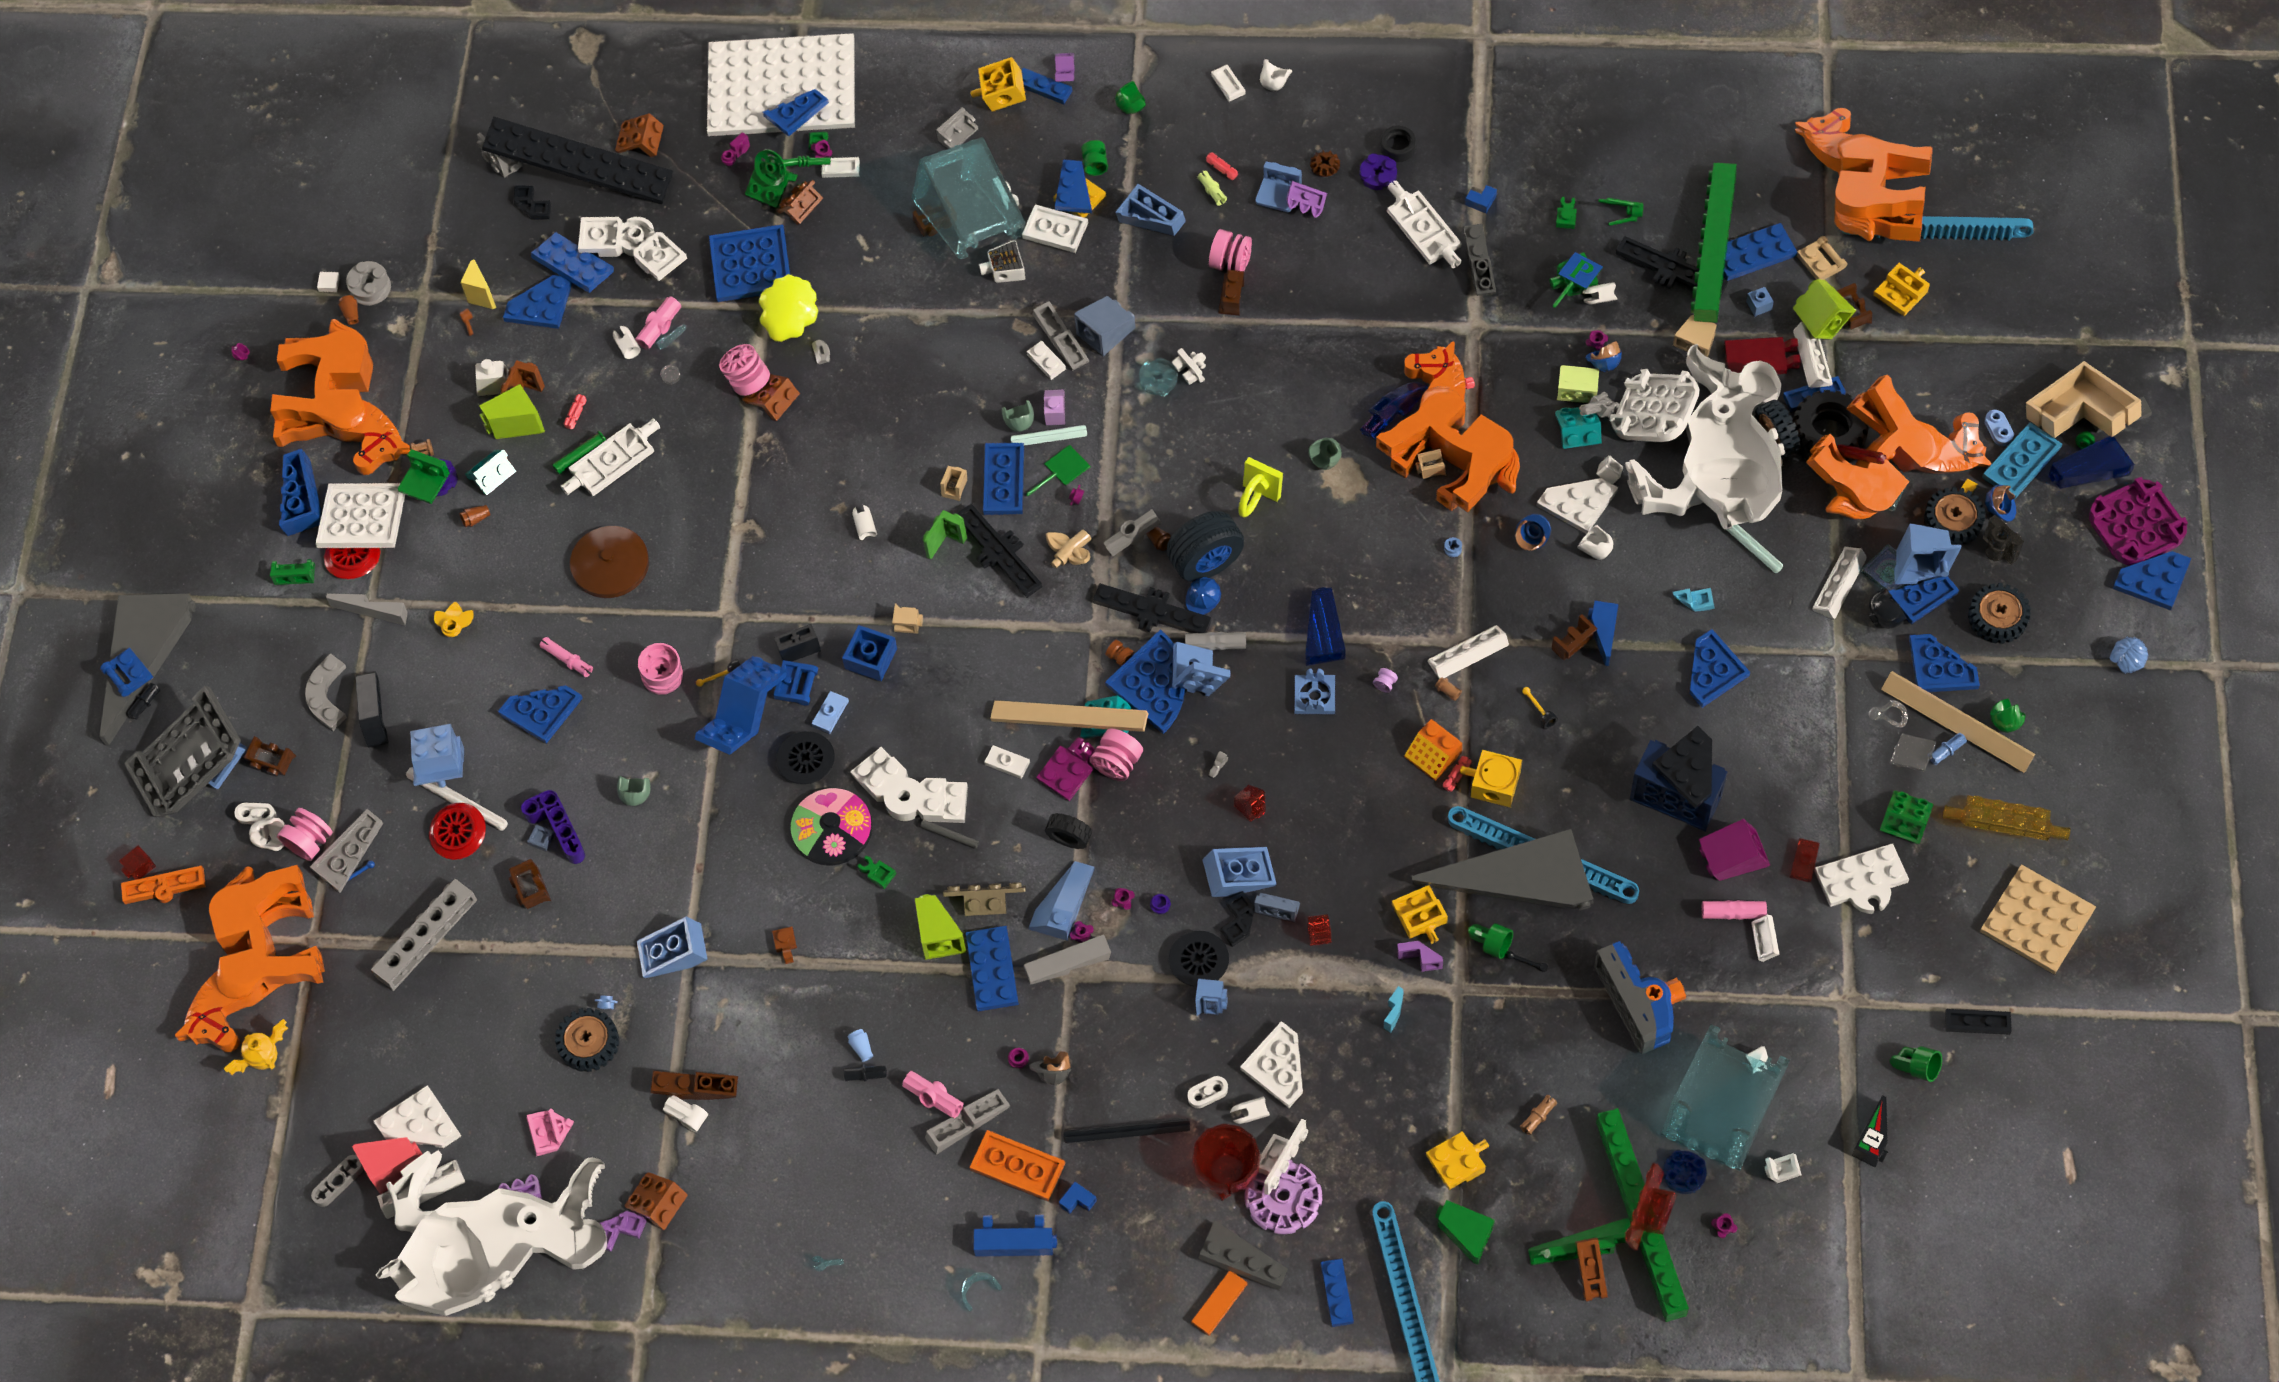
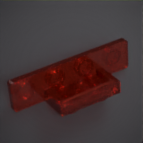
M1652 1163L1650 1170L1647 1172L1646 1183L1640 1191L1637 1208L1633 1211L1630 1228L1627 1229L1625 1234V1241L1634 1250H1637L1643 1231L1664 1234L1677 1197L1673 1191L1659 1189L1664 1172L1656 1163Z

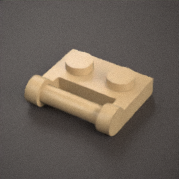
M1821 236L1816 242L1797 251V257L1816 280H1825L1843 270L1848 264L1845 259L1839 257L1825 236ZM1823 248L1835 265L1832 266L1818 249Z

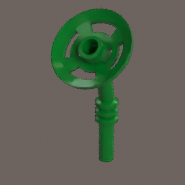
M766 149L756 155L754 165L757 175L764 183L770 186H777L785 180L787 166L798 165V167H801L802 165V167H805L806 165V167H809V165H830L831 158H809V156H806V158L802 156L801 158V156H798V158L782 159L776 152ZM762 158L765 159L764 169L761 167ZM766 175L776 178V180H772L768 178Z

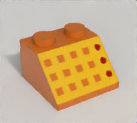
M1431 719L1418 732L1404 757L1436 781L1462 754L1463 743Z

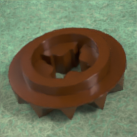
M1322 150V152H1316L1311 157L1310 167L1316 175L1328 177L1334 175L1339 170L1340 160L1337 154H1333L1331 150L1329 152ZM1322 160L1328 161V165L1322 164Z

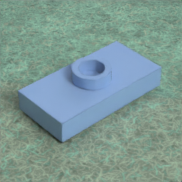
M830 691L814 718L812 727L830 734L848 704V698Z

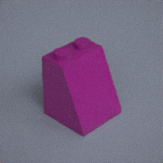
M1745 819L1699 839L1701 844L1699 850L1703 858H1707L1709 863L1706 865L1711 877L1714 876L1719 881L1771 866L1756 829Z

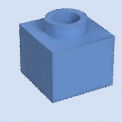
M1766 287L1747 294L1746 302L1754 316L1772 310L1774 301Z

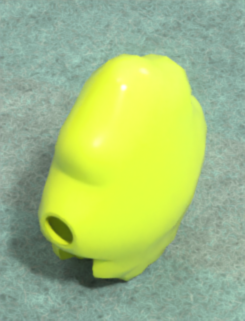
M787 274L785 277L775 279L773 286L766 288L762 292L759 304L763 312L759 320L761 325L766 328L770 338L774 341L782 342L789 338H798L802 336L806 326L815 323L818 309L815 305L816 293L812 289L810 282Z

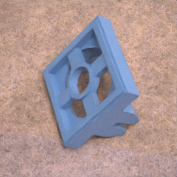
M1308 669L1306 675H1295V714H1335V675H1324L1322 669H1318L1317 673H1313L1312 669ZM1312 682V688L1308 692H1300L1305 684ZM1318 682L1325 684L1330 692H1322L1318 688ZM1317 691L1321 697L1318 700H1312L1309 694ZM1301 699H1308V702L1304 704ZM1322 699H1329L1326 704L1321 701Z

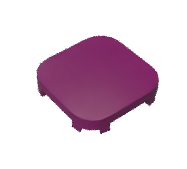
M2142 477L2135 478L2133 483L2104 497L2102 495L2098 496L2089 511V521L2111 554L2122 564L2131 566L2160 556L2182 544L2186 536L2188 524L2186 518L2180 517L2161 491L2163 486L2158 481L2155 483L2150 480H2144Z

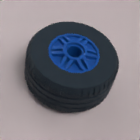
M1222 511L1206 512L1186 522L1172 535L1167 545V557L1182 579L1194 582L1196 579L1203 577L1211 578L1225 570L1238 558L1244 547V536L1229 514Z

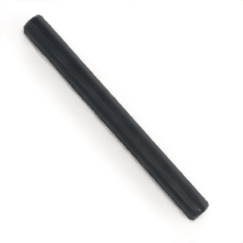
M1189 1119L1066 1130L1064 1131L1065 1143L1185 1132L1190 1131Z

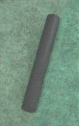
M926 820L921 822L920 827L973 848H977L979 845V841Z

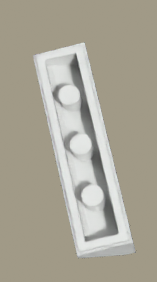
M1800 322L1793 330L1795 338L1798 339V351L1808 387L1831 386L1833 383L1821 340L1815 338L1805 324Z
M1844 547L1812 608L1813 611L1831 619L1836 618L1867 557L1861 548Z
M1495 625L1428 659V663L1439 679L1441 677L1445 678L1507 647L1509 643L1506 633Z
M456 1160L436 1168L435 1175L422 1191L419 1204L465 1183ZM389 1191L378 1195L377 1198L385 1217L389 1219L395 1216L394 1203Z

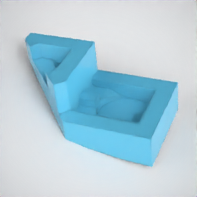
M1689 588L1673 592L1677 600L1694 612L1715 609L1711 588L1693 592Z
M1399 986L1388 1000V1006L1392 1010L1384 1020V1029L1390 1033L1399 1019L1402 1008L1404 989Z

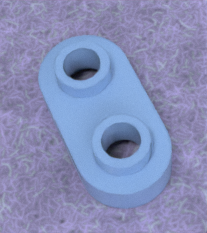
M1999 410L1989 411L1984 422L1993 441L1999 446H2008L2014 436L2010 424L2003 412Z

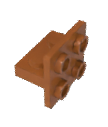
M814 180L804 181L800 185L797 184L791 190L792 195L789 198L785 197L779 203L781 207L777 212L779 214L785 212L797 225L800 224L823 199L812 187L815 184Z

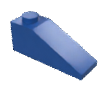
M1594 601V607H1589L1588 619L1597 628L1593 635L1605 666H1609L1618 604Z

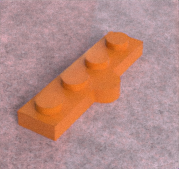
M202 865L121 883L124 904L157 898L160 902L167 903L172 900L175 893L206 887Z

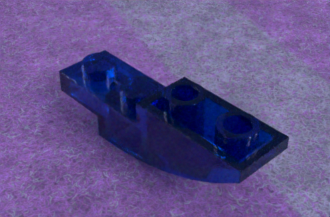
M1415 381L1392 390L1368 410L1372 417L1364 424L1360 431L1363 435L1375 439L1394 420L1397 414L1404 416L1408 413L1412 406L1422 398L1428 386Z

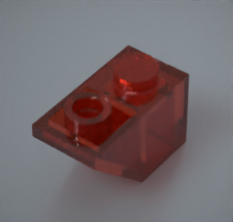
M1248 785L1234 797V806L1252 822L1255 818L1258 819L1265 813V791Z

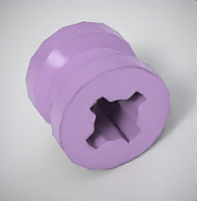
M1381 668L1378 672L1379 676L1373 681V685L1378 690L1389 693L1392 690V684L1397 681L1398 677L1393 671Z

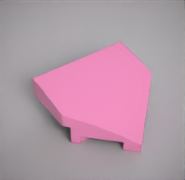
M551 1108L549 1111L527 1115L526 1119L536 1156L558 1151L574 1121L556 1114Z

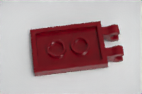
M1783 337L1725 340L1724 342L1727 369H1730L1732 372L1741 373L1748 363L1754 361L1767 362L1775 369L1777 374H1787V369L1800 368V355H1792L1789 358L1785 357V352H1797V338H1792L1785 342Z

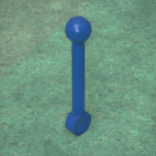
M368 861L367 865L354 872L349 880L368 868H373L375 866L374 861Z

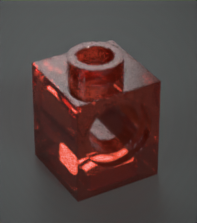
M139 845L119 860L123 866L120 870L128 879L131 876L134 880L141 879L156 867L151 858Z
M1328 914L1307 917L1310 945L1331 943Z

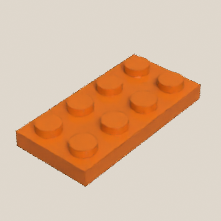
M987 1130L970 1165V1170L1049 1201L1065 1166V1161Z

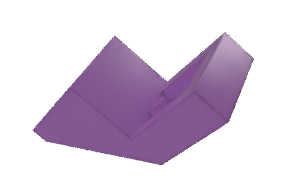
M1074 53L1056 54L1055 81H1074Z
M1413 941L1397 944L1398 959L1419 957L1422 972L1443 968L1442 956L1421 942Z

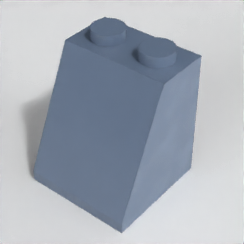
M1108 296L1074 314L1076 335L1103 357L1135 329L1134 315L1130 311L1123 309L1117 300H1112Z

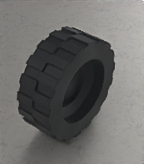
M1055 813L1050 815L1044 832L1050 839L1064 846L1084 849L1087 847L1092 829L1085 822L1062 813Z

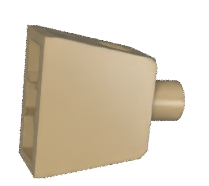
M1691 315L1675 334L1673 346L1688 352L1691 346L1698 344V350L1708 357L1717 325L1712 322L1694 321V315Z

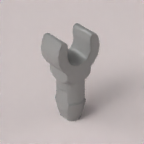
M1221 751L1218 753L1214 765L1210 769V777L1215 778L1219 770L1225 765L1229 758L1227 754Z

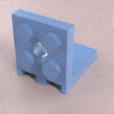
M1176 642L1173 645L1172 688L1183 687L1187 689V692L1191 693L1200 691L1209 697L1230 678V670L1213 666V650Z

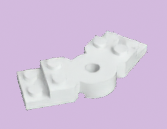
M581 217L579 253H598L599 257H618L624 252L627 255L634 256L636 264L647 274H652L658 281L687 259L686 254L662 232L655 233L652 223L645 218L632 217L627 219L626 223H623L619 217Z
M882 747L850 771L857 782L877 802H885L888 813L897 820L910 821L919 814L922 820L928 822L965 823L967 782H947L946 778H925L919 783L912 778H908L907 770ZM904 797L909 798L907 801H901Z

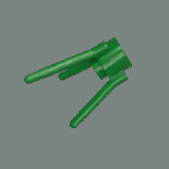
M1613 198L1598 199V202L1625 206L1626 214L1630 215L1629 218L1609 222V226L1630 221L1637 222V217L1642 218L1643 202H1630Z

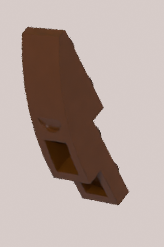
M653 1071L651 1094L674 1095L680 1099L691 1100L735 1098L738 1076L696 1072L695 1075Z

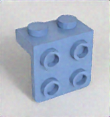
M1266 161L1264 165V179L1256 197V204L1284 212H1291L1286 201L1287 193L1292 181L1302 184V170Z

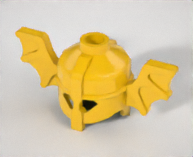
M282 1019L273 1027L270 1037L263 1033H253L245 1036L241 1046L243 1060H233L224 1067V1070L233 1075L237 1071L243 1073L247 1066L256 1069L270 1068L271 1070L276 1067L274 1065L277 1059L275 1043L283 1040L282 1035L288 1029L285 1025L287 1022Z

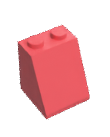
M407 1137L360 1143L352 1146L368 1177L380 1194L388 1191L386 1184L389 1181L392 1185L403 1177L400 1171L423 1154L415 1142L411 1143Z

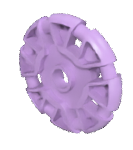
M1289 1160L1287 1171L1281 1174L1277 1188L1275 1190L1272 1189L1269 1195L1264 1194V1182L1268 1176L1257 1171L1251 1175L1249 1186L1245 1188V1205L1250 1210V1217L1264 1230H1273L1275 1234L1296 1233L1295 1230L1306 1228L1318 1215V1207L1322 1205L1321 1185L1317 1184L1315 1180L1317 1177L1305 1165L1301 1163L1298 1165L1293 1163V1160ZM1289 1171L1295 1172V1177L1288 1175ZM1308 1183L1310 1188L1304 1190L1302 1184ZM1258 1185H1263L1262 1191L1257 1190ZM1286 1191L1290 1196L1287 1200L1282 1201L1278 1199V1193ZM1305 1201L1311 1203L1309 1208L1303 1206ZM1263 1202L1264 1208L1259 1210L1257 1204ZM1297 1214L1298 1220L1292 1222L1290 1218ZM1272 1215L1279 1217L1277 1223L1270 1220Z

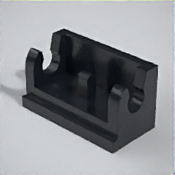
M812 624L774 637L782 661L793 662L821 651Z

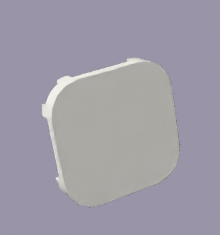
M1648 369L1640 370L1641 373L1634 376L1631 380L1627 378L1624 382L1626 391L1616 414H1611L1610 422L1617 436L1625 440L1666 442L1682 434L1700 392L1695 378L1688 371L1682 370L1680 375L1650 374Z

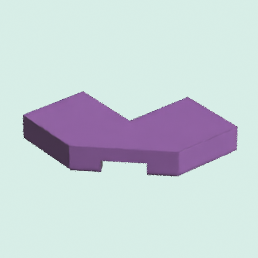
M625 1211L617 1217L601 1222L600 1224L604 1228L607 1237L606 1250L612 1251L619 1232L639 1239L647 1218Z

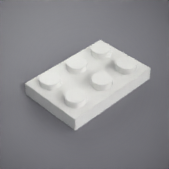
M1035 205L1022 233V238L1076 253L1088 225V219Z

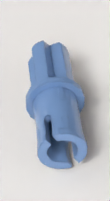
M1958 733L1947 742H1942V746L1930 753L1928 757L1934 765H1937L1949 755H1954V751L1964 745L1967 740L1962 733Z

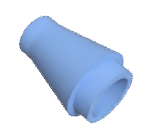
M863 1029L856 1030L847 1036L849 1039L848 1043L861 1058L862 1062L873 1058L867 1033H864Z

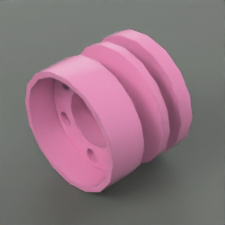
M1219 229L1211 246L1209 267L1222 271L1228 264V270L1245 271L1251 256V237L1245 236L1243 239V236L1238 234L1233 241L1232 232Z
M742 344L730 349L720 360L719 367L721 372L739 395L753 394L765 386L769 380V369L760 359L755 348L750 344Z
M654 643L647 646L641 652L638 658V668L645 688L658 695L675 691L683 679V670L677 651L670 645Z
M1113 728L1107 729L1100 740L1101 746H1097L1094 750L1095 752L1091 755L1090 763L1103 775L1113 780L1125 781L1133 770L1132 764H1135L1143 753V747L1129 734Z
M298 808L295 811L296 816H291L290 818L291 823L295 827L284 825L277 834V838L285 847L299 857L312 861L320 850L315 842L325 844L326 838H329L333 832L317 815L303 808Z

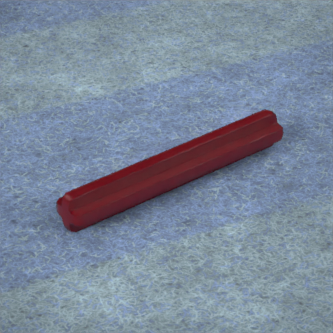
M1843 444L1838 445V450L1843 457L1876 464H1884V460L1887 459L1886 455H1883L1882 452Z

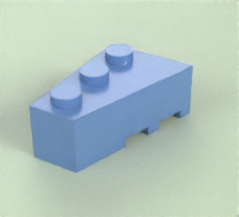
M1140 184L1136 185L1116 211L1120 223L1173 236L1176 235L1186 222L1183 211Z

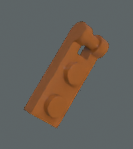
M1598 1238L1575 1241L1585 1301H1592L1596 1297L1601 1299L1607 1298ZM1598 1283L1597 1289H1591L1590 1285Z

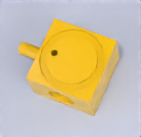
M1013 57L978 68L981 88L972 90L970 93L973 98L982 95L983 100L992 112L1026 101L1022 71Z
M1482 750L1477 769L1462 766L1460 769V774L1474 777L1471 798L1511 808L1521 773L1522 760Z

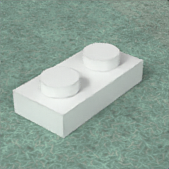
M1042 341L1027 351V356L1050 380L1066 370L1065 364Z

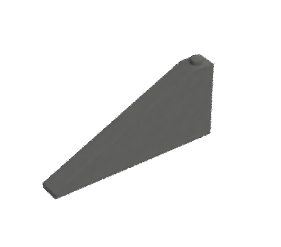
M189 594L118 595L110 661L130 647L154 678L191 622L192 614L196 610L195 601L191 599ZM119 667L114 670L125 684L131 682ZM109 676L107 677L99 736L105 745H110L128 718L127 712L137 701L136 697L138 695L141 696L153 678L130 695L123 697L119 693L118 687Z
M1571 829L1411 876L1414 885L1425 887L1430 885L1432 888L1567 909L1578 908L1579 910H1585L1590 908L1591 904H1594Z

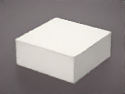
M320 272L317 285L318 291L337 292L340 280L339 273Z

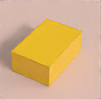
M1967 479L1961 488L1965 489L1964 493H1967L1969 490L1973 494L1978 484Z

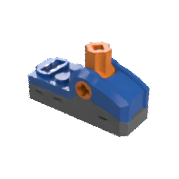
M1620 941L1597 950L1594 967L1638 1051L1644 1054L1670 1043L1674 1019L1672 1004L1686 999L1681 981L1677 978L1668 982L1654 977L1640 979L1638 967L1635 964L1632 965L1631 954Z

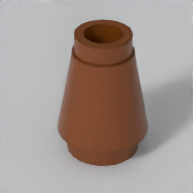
M352 295L340 298L338 306L349 325L357 324L359 322L357 300Z
M487 505L463 509V512L459 514L465 527H472L490 516V511Z
M1158 527L1146 533L1156 549L1167 550V545L1171 538L1169 533Z

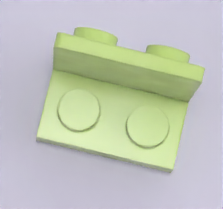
M1562 365L1560 367L1557 400L1589 403L1593 396H1597L1599 369Z

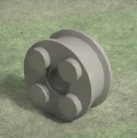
M359 262L349 271L346 277V285L350 294L361 305L370 306L378 304L389 295L391 290V282L386 270L376 262Z

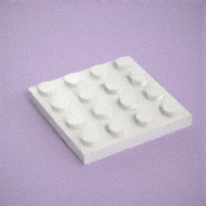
M401 483L328 484L316 539L317 548H395L405 494L399 493L397 490Z

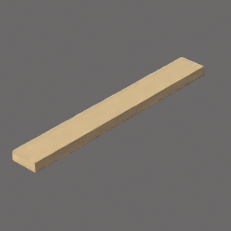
M1893 671L1889 674L1881 689L1957 734L1962 733L1970 742L2024 773L2035 756L2033 752Z
M994 701L990 719L993 722L1096 729L1113 728L1145 732L1148 712L1147 710Z

